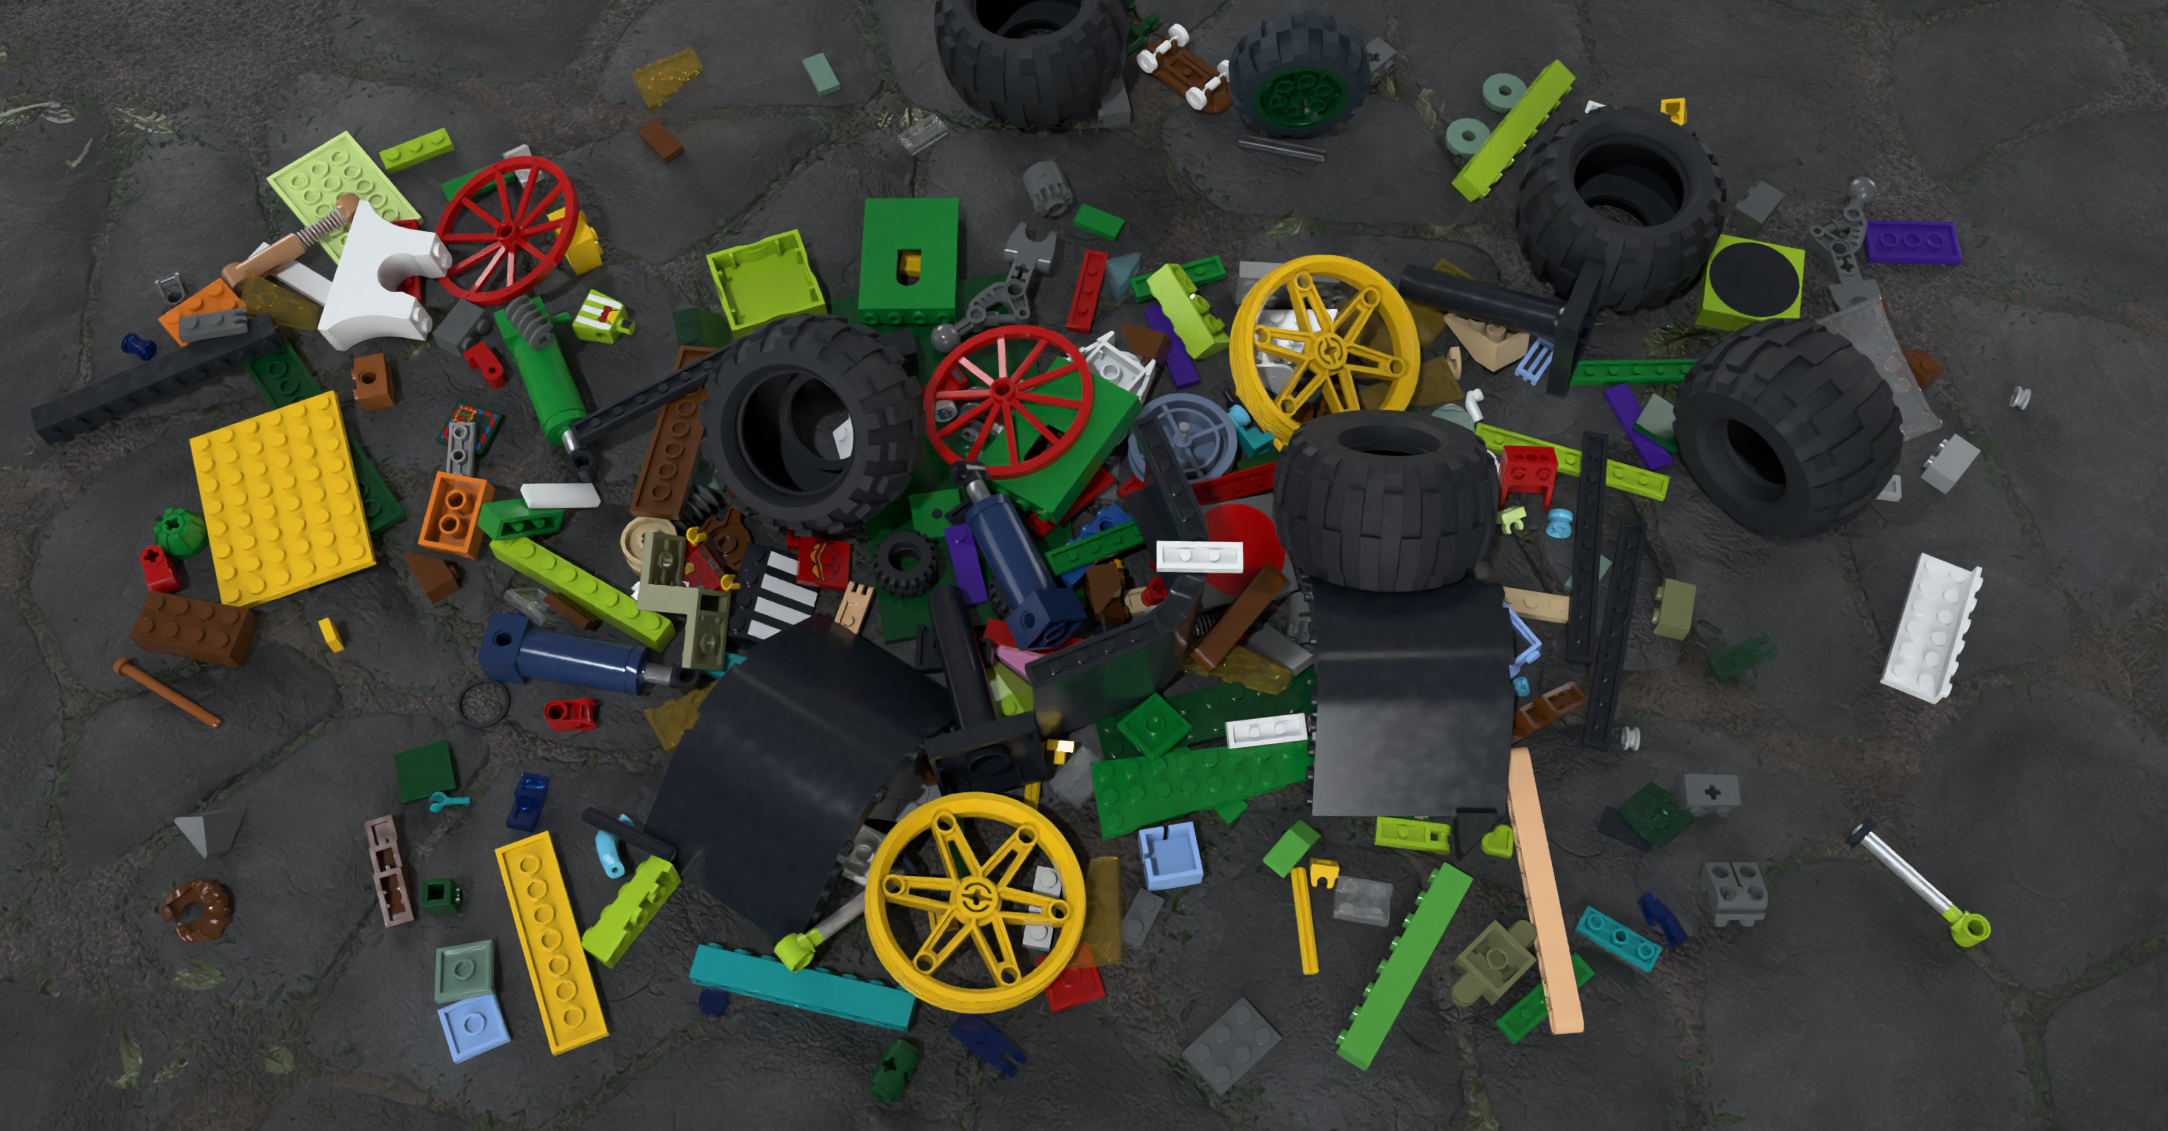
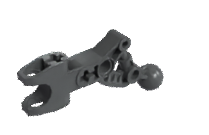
M1869 177L1853 179L1847 186V197L1850 203L1844 209L1842 215L1831 220L1828 226L1824 228L1819 225L1812 226L1804 241L1805 246L1810 248L1824 262L1828 277L1832 283L1824 287V301L1828 312L1839 327L1847 326V322L1850 320L1849 309L1851 308L1863 311L1871 322H1879L1882 316L1878 284L1875 279L1862 280L1855 259L1864 240L1867 221L1864 218L1862 209L1864 205L1870 204L1877 196V185ZM1843 230L1849 232L1846 240L1839 239L1833 235Z
M1021 221L1010 235L1003 256V261L1013 263L1006 282H996L980 292L969 303L966 317L954 325L947 323L937 325L930 336L934 349L940 353L949 354L960 345L962 336L970 331L981 332L986 326H999V323L1029 325L1030 310L1027 295L1036 271L1046 274L1050 273L1054 262L1058 232L1051 231L1044 241L1033 242L1026 236L1027 223ZM1002 303L1007 308L1009 314H999V311L986 312V310L995 304Z

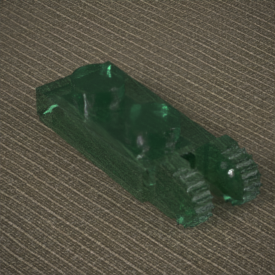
M1766 633L1753 640L1750 638L1712 656L1705 663L1721 684L1771 659L1780 651L1777 647H1773L1761 653L1758 647L1766 644L1771 639Z

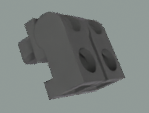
M1704 862L1699 883L1702 890H1707L1709 895L1707 901L1716 927H1726L1729 924V920H1738L1739 924L1743 926H1754L1756 920H1764L1766 915L1764 910L1767 908L1768 895L1757 862H1732L1731 867L1729 862ZM1748 870V877L1743 876L1740 871ZM1713 871H1722L1721 878L1714 875Z

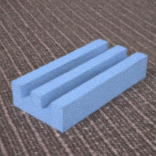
M1539 337L1515 370L1514 375L1523 376V380L1532 381L1531 384L1535 386L1551 364L1554 344ZM1540 345L1544 346L1528 371H1526L1524 368ZM1548 350H1551V354L1548 356V358L1541 366L1539 371L1536 373V375H1533V371L1536 369V367L1541 362L1543 357L1546 355Z

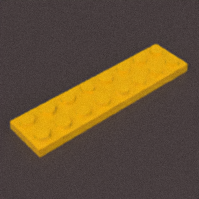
M549 831L495 849L552 1054L556 1056L609 1036L586 953L580 945L582 942Z

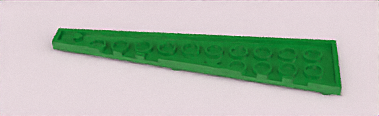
M1307 736V740L1228 749V746L1165 753L1155 762H1152L1147 756L1091 762L1090 772L1102 841L1132 833L1136 829L1146 826L1153 827L1159 825L1160 822L1170 819L1184 818L1185 815L1194 812L1208 811L1217 806L1222 807L1287 788L1288 785L1307 782L1306 766L1311 765V757L1307 755V742L1312 741V736Z

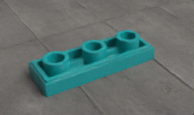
M1590 906L1585 908L1574 929L1577 933L1647 973L1651 972L1662 950V947ZM1616 935L1620 936L1622 941L1617 940Z

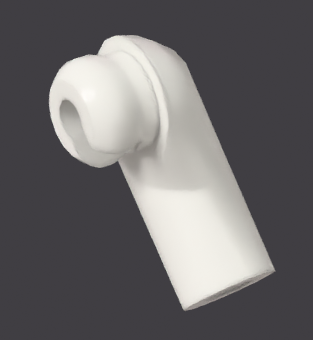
M1478 388L1467 393L1465 408L1474 423L1484 419L1477 404L1484 397Z

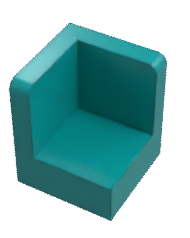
M1242 426L1237 428V443L1249 458L1272 450L1274 437L1269 431L1261 434L1257 427H1253L1248 431H1245Z

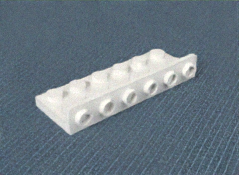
M1924 553L1918 557L1880 683L1932 704H1936L1943 697L1947 698L1952 689V684L1949 683L1950 678L1955 674L1959 664L1956 662V657L1961 653L1965 644L1962 637L1967 632L1971 623L1968 616L1977 603V599L1974 598L1975 592L1980 589L1983 578L1980 577L1981 567L1977 566L1970 572Z

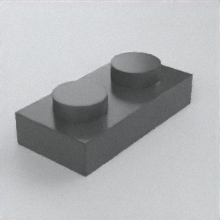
M1140 888L1116 934V938L1141 950L1165 903V899Z

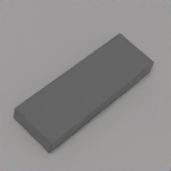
M1267 623L1262 625L1260 631L1246 637L1248 644L1294 676H1297L1314 663V656Z

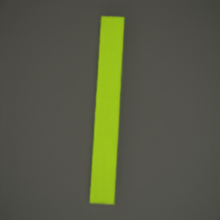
M1477 423L1474 434L1480 436L1485 441L1487 449L1492 453L1502 455L1504 445L1554 447L1558 461L1557 471L1579 477L1581 451L1483 423ZM1607 459V486L1659 501L1665 499L1669 476Z

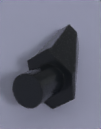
M1229 387L1221 392L1227 401L1225 405L1228 408L1233 407L1235 404L1239 405L1248 413L1250 419L1252 418V415L1239 397L1235 396Z

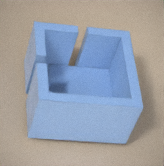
M1193 821L1168 825L1166 840H1163V826L1139 830L1138 845L1142 864L1144 863L1143 870L1147 891L1151 892L1202 882L1203 869Z

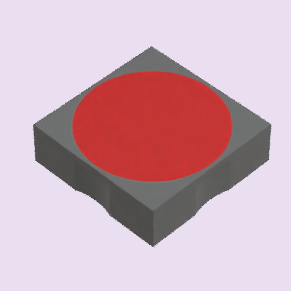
M1272 493L1200 506L1206 520L1209 542H1243V572L1207 573L1199 615L1226 610L1267 562H1270L1288 579L1271 601L1288 598L1299 590L1289 555L1286 554V550L1279 543V538L1276 537L1272 516Z

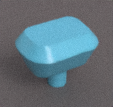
M1517 677L1513 680L1516 695L1527 696L1530 694L1529 682L1525 677Z

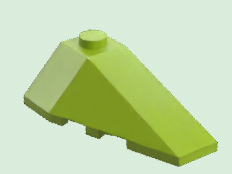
M994 658L993 667L985 668L999 719L1031 710L1033 714L1032 687Z

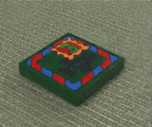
M458 399L436 441L438 444L448 447L450 422H475L477 424L475 456L483 458L505 417L502 413Z

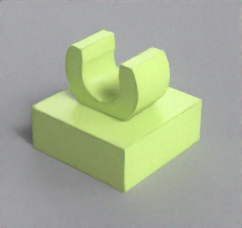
M1511 506L1497 512L1496 524H1502L1501 528L1504 534H1511V523L1515 524L1516 530L1523 529V523L1520 518L1526 516L1524 506Z

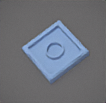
M495 990L493 995L464 999L437 1010L453 1061L456 1064L511 1041Z

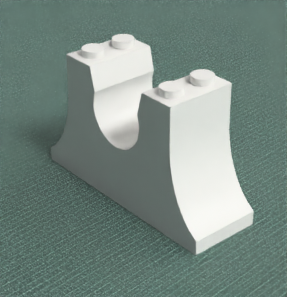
M359 200L317 329L339 351H346L359 342L377 337H404L426 341L427 334L432 329V318L416 297L404 292H396V289L403 280L412 276L420 275L428 278L445 277L447 269L452 265L451 254L436 233L412 230L391 224L379 216L369 201Z

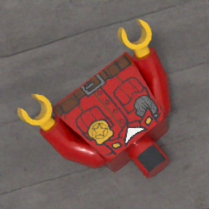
M698 526L689 528L686 533L688 543L685 548L681 587L731 592V594L733 590L740 589V584L733 581L736 575H729L714 553L704 544L701 545L700 542L707 538L706 533L697 534Z

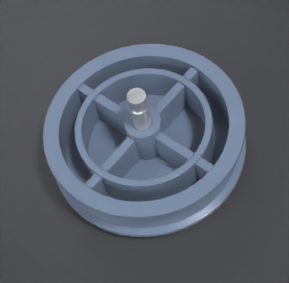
M1188 393L1164 395L1146 404L1134 420L1136 421L1154 413L1157 414L1189 484L1231 473L1237 449L1236 430L1227 413L1211 400ZM1131 424L1128 434V460L1134 475L1144 482L1146 460L1132 432Z

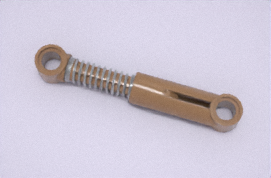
M355 193L342 195L337 200V208L330 212V215L326 214L327 217L323 216V220L319 218L320 222L315 221L316 224L308 225V229L304 227L305 231L297 232V236L292 232L242 263L235 262L224 267L221 272L223 280L236 296L249 294L253 291L257 282L306 253L307 245L311 247V243L314 244V241L318 242L317 239L322 240L321 237L325 238V234L329 236V232L333 233L332 230L340 229V225L343 227L346 224L352 225L360 198Z

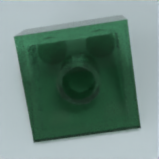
M697 307L672 312L679 349L681 345L722 348L729 344L724 316Z

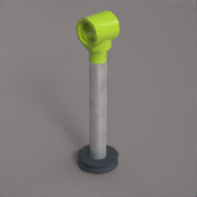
M1872 816L1858 825L1846 839L1844 844L1849 843L1851 845L1850 850L1858 843L1864 845L1951 923L1949 928L1952 930L1951 934L1956 943L1963 947H1972L1989 937L1991 927L1985 917L1979 914H1971L1967 910L1962 912L1872 832L1879 822L1872 821ZM1968 926L1973 930L1974 935L1969 931Z
M903 853L898 855L892 870L889 872V875L920 877L914 865ZM889 884L885 888L888 892H890L894 888H896L897 885ZM865 890L805 935L803 933L798 935L792 933L784 937L777 944L774 952L792 973L799 972L811 962L815 954L814 948L864 912Z

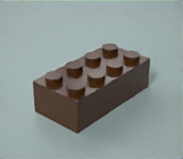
M150 590L129 637L142 650L241 669L260 622L249 609Z

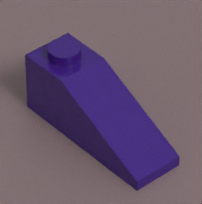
M967 523L944 528L945 544L957 587L962 590L967 606L971 607L987 603L988 597L970 527Z

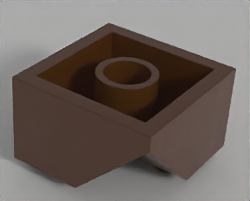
M1116 562L1086 567L1085 593L1093 628L1103 623L1122 625L1125 624L1126 620H1129L1127 605H1122L1121 598L1124 597L1123 571L1118 572Z

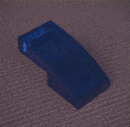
M523 772L514 792L515 802L505 821L507 828L533 833L544 805L550 782L549 777Z
M1646 893L1640 898L1637 903L1648 926L1660 925L1670 949L1681 946L1688 937L1673 913L1651 893Z

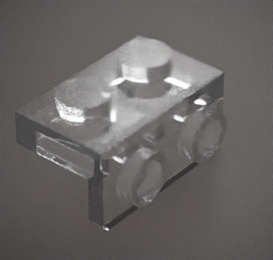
M1339 876L1334 893L1333 918L1388 927L1393 885Z

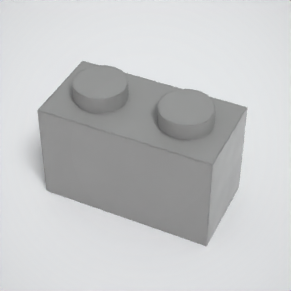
M1954 434L1950 441L1944 439L1935 450L1939 453L1937 457L1931 455L1922 467L1926 471L1920 478L1946 495L1981 450L1957 434Z

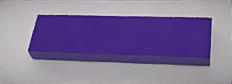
M1161 304L1144 309V315L1150 329L1165 333L1173 342L1165 364L1176 390L1199 384V376L1185 349V344L1175 333L1171 320L1164 315Z
M1627 383L1604 390L1603 396L1647 470L1653 472L1670 466L1673 460L1667 450L1632 428L1642 408Z

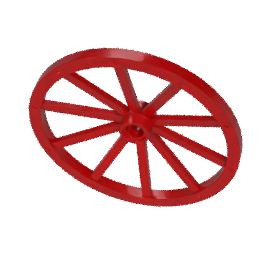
M517 156L499 161L471 178L447 205L435 233L445 247L447 243H495L447 269L445 277H438L442 286L459 300L462 298L474 305L490 306L516 299L540 284L562 260L576 231L579 217V200L576 188L569 176L555 163L536 156ZM531 169L514 220L504 174L516 170ZM542 170L554 175L559 183L524 219L539 171ZM494 179L497 182L505 218L501 223L470 201V198ZM563 191L565 197V216L528 228ZM464 206L496 228L495 233L449 234L456 217ZM561 228L560 234L547 256L528 243L531 236ZM524 249L542 262L531 273L516 282L517 252ZM497 252L470 291L459 288L451 279L454 275ZM508 253L507 287L497 291L479 293Z
M1009 325L982 332L955 348L941 362L932 375L923 402V410H926V433L937 453L945 462L952 466L954 462L965 459L953 453L943 443L942 439L992 407L966 460L976 461L1000 411H1003L1011 465L985 466L986 479L1008 480L1038 472L1065 455L1075 445L1087 427L1095 398L1093 378L1088 364L1081 352L1069 340L1046 328L1031 325ZM1024 338L1040 341L1009 379L1007 373L1006 340ZM998 342L999 378L993 380L968 361L966 357L984 346ZM1048 344L1059 348L1074 362L1019 383ZM958 364L990 387L988 390L940 392L946 378ZM1078 370L1081 375L1082 401L1022 392ZM987 399L940 431H937L935 421L937 401ZM1020 401L1079 410L1070 429L1059 440ZM1014 409L1053 445L1044 453L1022 463L1018 461L1011 413Z

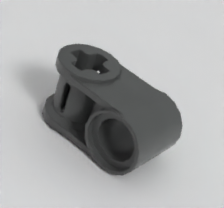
M179 271L167 279L155 280L163 301L170 310L190 298L188 287Z

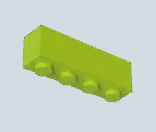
M1166 263L1146 280L1151 287L1152 295L1160 302L1164 315L1171 320L1175 333L1183 340L1187 353L1193 359H1206L1229 348L1230 337L1222 329L1225 327V324L1220 318L1216 319L1208 311L1211 306L1206 299L1196 295L1197 287L1179 264Z
M653 855L647 861L644 860L638 866L636 875L630 883L626 882L618 892V898L614 903L604 908L600 915L601 919L594 927H590L584 933L583 941L580 944L584 950L612 970L682 882L673 864Z

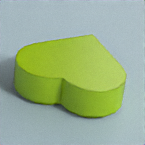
M1507 825L1497 826L1493 832L1483 836L1480 842L1482 850L1489 855L1510 859L1513 851L1514 832Z

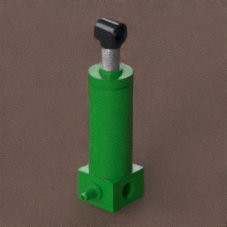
M540 296L530 299L529 302L535 303V309L541 310V316L547 317V323H551L554 326L551 333L555 334L554 340L549 345L535 351L530 348L529 343L525 342L523 336L519 335L517 329L506 319L505 309L494 312L493 314L503 339L518 368L546 440L555 446H565L568 452L570 469L578 482L590 483L594 481L599 473L594 457L585 446L580 448L568 426L588 416L555 333L557 330L556 325L570 321L569 313L566 311L551 317L550 312L547 313Z

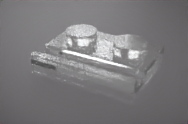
M1082 745L1048 783V787L1066 802L1071 803L1076 810H1079L1094 793L1090 763L1102 760Z

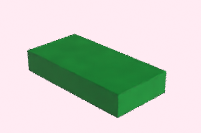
M1082 204L1073 220V226L1114 242L1125 225L1124 219L1086 204Z

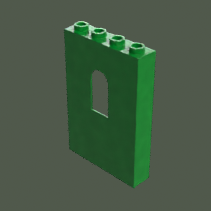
M959 198L865 199L858 303L860 324L956 323L960 229ZM898 250H921L920 279L914 285L904 286L896 279Z
M1058 356L1045 373L1069 365L1072 362ZM1078 370L1035 386L1030 393L1082 401L1083 389L1080 372ZM1092 372L1095 396L1094 406L1087 427L1075 445L1056 462L1033 474L1008 480L985 479L987 489L991 488L996 494L1007 495L1020 509L1026 512L1028 510L1034 512L1040 520L1046 523L1050 521L1058 525L1129 429L1132 422L1143 410L1139 396ZM1027 401L1022 403L1046 428L1049 425L1064 434L1070 429L1079 410ZM1016 411L1012 416L1018 461L1022 463L1025 461L1026 454L1041 434ZM1005 426L979 459L985 466L1011 465Z

